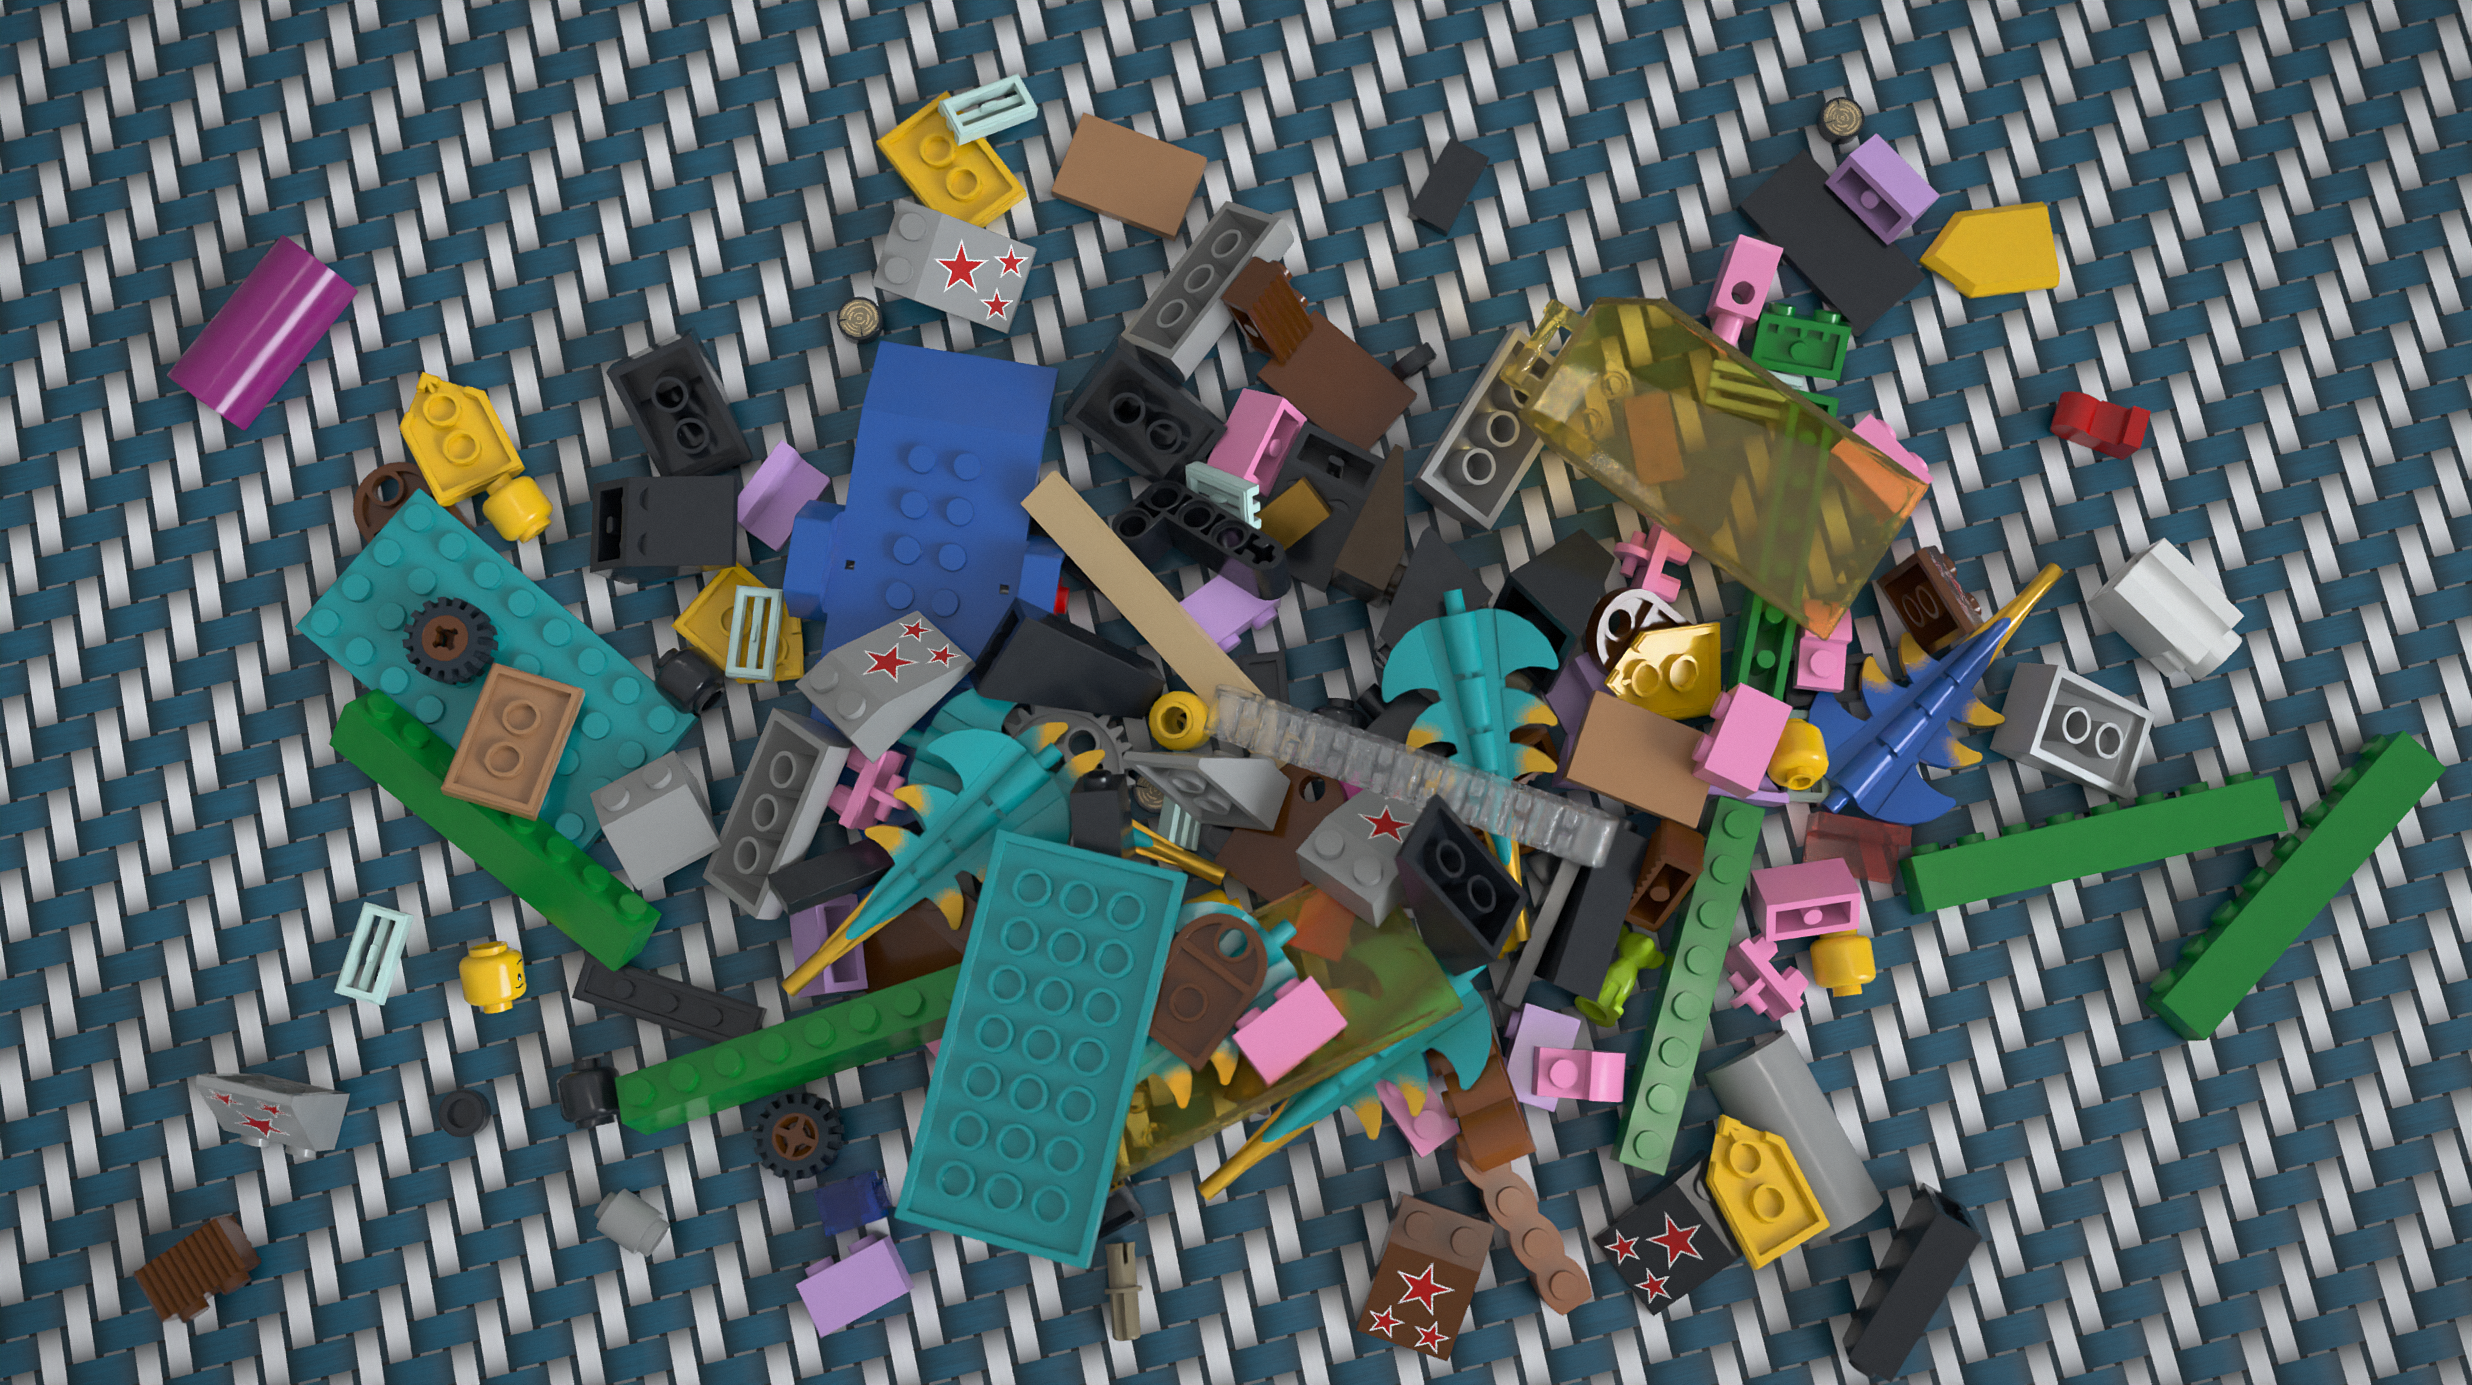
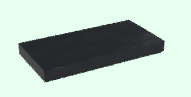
M1803 149L1742 201L1736 210L1767 243L1784 248L1781 258L1831 311L1841 314L1840 320L1848 324L1852 328L1851 332L1858 338L1916 288L1926 276L1893 242L1887 245L1825 184L1830 175Z

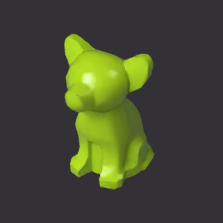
M1624 923L1616 943L1619 958L1609 965L1597 1002L1577 995L1574 1001L1578 1010L1585 1017L1605 1028L1615 1026L1617 1019L1624 1013L1622 1005L1635 986L1638 970L1656 969L1666 959L1663 953L1656 951V945L1652 938L1643 933L1629 932Z

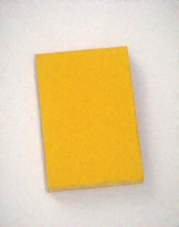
M945 91L877 140L876 144L924 207L984 228L1027 197L1026 190L984 137L957 146L954 140V132L949 131L946 126L947 119L945 116L941 117L938 111L939 101L951 97ZM960 110L957 111L956 114L958 116L964 114V112Z

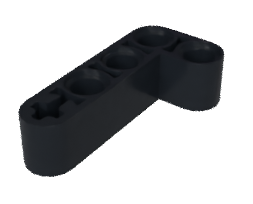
M1174 480L1154 482L1113 519L1111 526L1113 532L1145 567L1154 564L1169 549L1174 547L1261 600L1272 601L1279 599L1287 594L1291 588L1292 580L1283 545Z

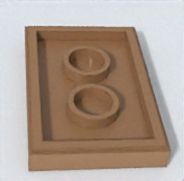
M1083 112L1051 189L1052 197L1176 242L1207 165V157Z
M493 663L441 787L443 795L536 821L584 700V689Z
M1594 690L1588 699L1562 780L1661 819H1669L1691 830L1696 829L1711 785L1692 775L1697 761L1692 759V754L1704 732L1599 690Z

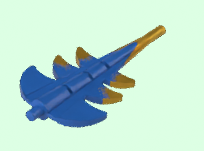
M2052 562L2048 563L2018 596L1939 661L1925 653L1909 632H1904L1899 638L1898 657L1903 674L1910 682L1906 688L1894 684L1882 673L1875 659L1871 656L1867 657L1863 662L1859 675V694L1863 707L1870 716L1867 720L1863 721L1849 714L1835 699L1833 692L1819 691L1808 710L1806 722L1820 729L1828 756L1829 765L1823 777L1828 781L1833 791L1820 803V806L1826 813L1835 816L1847 803L1853 807L1856 806L1873 820L1887 825L1908 827L1930 822L1947 813L1955 806L1956 800L1954 798L1945 796L1932 789L1921 778L1916 765L1921 761L1931 767L1949 770L1965 768L1982 760V754L1962 745L1952 736L1946 724L1950 719L1970 728H1990L2004 723V716L1984 705L1971 690L2033 606L2063 576L2064 573L2058 565Z

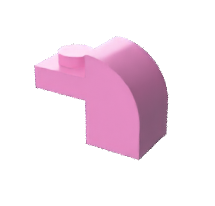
M1801 599L1792 650H1795L1793 688L1840 693L1844 690L1847 644L1852 641V618L1847 604Z
M1535 1046L1532 1095L1585 1099L1589 1101L1623 1102L1626 1053Z

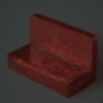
M1821 811L1808 814L1801 863L1843 857L1853 878L1892 884L1895 881L1899 848L1910 846L1912 827Z

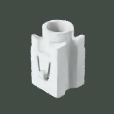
M2162 538L2135 553L2087 602L2146 660H2149L2166 677L2176 670L2179 672L2184 670L2195 681H2198L2219 667L2242 642V638L2232 628L2244 615L2226 599V595L2166 538Z

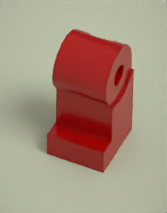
M2063 392L2060 394L2050 430L2053 434L2065 440L2124 460L2141 448L2151 411L2137 406H2132L2128 409L2103 400L2099 401L2095 397L2081 392Z

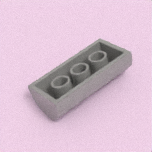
M1225 201L1121 336L1156 361L1179 383H1185L1234 320L1220 298L1254 256L1268 263L1271 260L1280 261L1294 242V237L1289 227L1280 217Z
M1517 327L1510 328L1412 480L1414 488L1430 504L1451 518L1469 527L1490 531L1582 385L1583 380Z
M773 708L719 838L723 847L712 852L702 877L754 918L762 920L778 919L781 916L783 907L769 888L768 874L804 861L848 758L852 743L841 733L818 721L794 712Z
M1788 1030L1775 1034L1703 1074L1726 1116L1739 1120L1741 1124L1762 1132L1768 1131L1784 1138L1830 1224L1829 1227L1801 1244L1813 1243L1832 1236L1864 1219L1883 1203L1879 1191Z

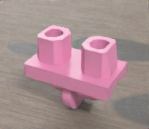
M1664 518L1661 525L1654 524L1651 526L1644 548L1643 545L1647 535L1634 531L1630 544L1616 543L1613 555L1623 560L1619 574L1624 577L1632 578L1636 565H1638L1631 588L1648 590L1659 596L1669 605L1675 602L1681 580L1661 573L1665 560L1680 566L1687 564L1695 541L1676 531L1678 522Z
M853 745L846 762L847 767L860 773L854 788L838 784L834 788L828 802V806L841 816L838 823L849 829L858 828L865 830L868 826L876 825L878 820L887 822L893 807L906 811L909 805L904 801L894 798L893 791L904 784L905 778L898 774L907 756L896 750L888 749L872 764Z
M1762 933L1751 939L1747 937L1727 949L1723 965L1731 975L1726 979L1737 991L1728 1002L1734 1009H1738L1747 1003L1757 1015L1764 1011L1770 1020L1775 1022L1788 1013L1796 1012L1804 1004L1800 996L1808 986L1809 981L1798 969L1792 966L1780 973L1775 970L1769 963V960L1778 952L1777 944L1774 941L1766 942Z

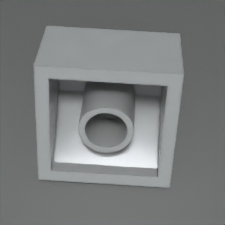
M675 751L590 793L600 826L637 890L723 847L698 780Z

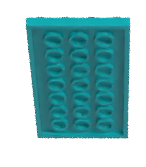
M418 488L295 627L371 691L376 688L381 690L456 751L492 665L485 663L482 669L486 672L481 677L473 675L471 676L472 682L464 684L458 681L456 685L438 682L415 669L416 665L410 663L406 657L410 651L403 648L402 639H409V634L404 632V627L406 623L409 625L414 624L416 619L410 615L414 610L423 612L425 608L422 604L428 600L438 603L437 597L446 596L451 600L455 597L476 606L486 613L491 619L489 623L496 627L498 634L493 636V640L498 642V651L491 650L490 656L495 658L493 663L584 689V700L538 816L585 853L603 833L590 793L672 752L699 721V718L693 713L682 714L678 712L657 692L654 681L443 506H439L437 501ZM444 634L443 644L441 645V647H443V646L445 645V641H446V639H447V637L445 636V634Z
M997 830L894 1218L1082 1269H1089L1188 875L1025 835Z

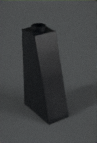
M1015 597L976 659V666L968 672L977 695L987 699L1141 720L1148 709L1161 697L1163 686L1166 683L1154 661L1018 597Z
M1105 769L1084 773L1083 776L1078 778L1070 792L1074 847L1137 862L1126 774L1111 775V771Z
M1613 815L1610 822L1595 819L1589 833L1592 837L1591 843L1533 975L1597 1002L1650 842L1649 839L1636 834L1639 828L1637 824Z
M1924 1182L1909 1207L1842 1339L1847 1357L1849 1358V1364L1869 1378H1874L1877 1374L1889 1382L1893 1381L1982 1239V1235L1966 1206Z

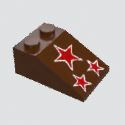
M1936 545L1923 547L1876 581L1907 632L1912 635L1915 642L1929 656L1985 624L1980 617L1982 612L1979 603L1972 594L1963 590L1956 579L1957 570L1954 563L1946 554L1940 553Z
M1399 1191L1356 1331L1448 1361L1482 1272L1495 1225L1489 1221Z

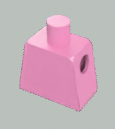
M1739 234L1726 249L1705 314L1710 318L1716 319L1709 338L1711 342L1720 346L1735 348L1741 329H1748L1758 320L1784 248ZM1732 294L1739 296L1743 304L1736 303L1732 298Z

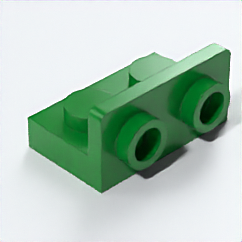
M1769 302L1768 309L1762 308L1755 327L1747 363L1749 366L1839 381L1852 329L1848 324L1840 321V313L1814 309L1812 316L1795 313L1796 306L1780 302Z

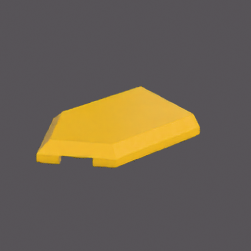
M2043 201L1955 212L1918 261L1929 271L1933 272L1935 270L1955 285L1957 291L1969 299L2052 289L2059 286L2060 271L2048 208Z
M422 372L416 386V394L409 410L404 414L399 429L438 505L451 506L485 491L489 485L506 474H509L511 478L518 476L525 467L485 391L470 386H459L443 381L438 376Z
M737 561L736 567L721 569L671 625L695 647L701 649L724 671H726L737 585L768 588ZM748 597L739 661V667L746 668L755 597ZM766 598L757 669H763L772 600ZM785 601L783 604L774 682L798 680L805 675L801 618L789 616ZM745 678L734 679L740 685L765 683L764 680L758 679L756 681L746 680Z
M1720 622L1640 632L1603 684L1617 698L1671 720L1710 715L1711 709L1721 693Z
M1719 1115L1706 1183L1754 1271L1826 1229L1830 1224L1783 1137L1768 1131L1762 1132L1741 1124L1739 1120L1726 1115Z

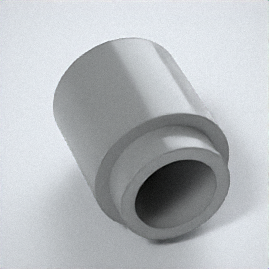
M623 1189L618 1195L611 1191L600 1203L594 1214L595 1217L600 1219L596 1230L634 1255L640 1252L648 1257L662 1241L670 1227V1224L662 1219V1212L627 1189Z

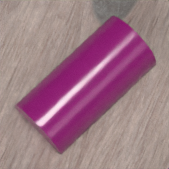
M282 234L166 375L211 409L245 431L358 291L325 264Z

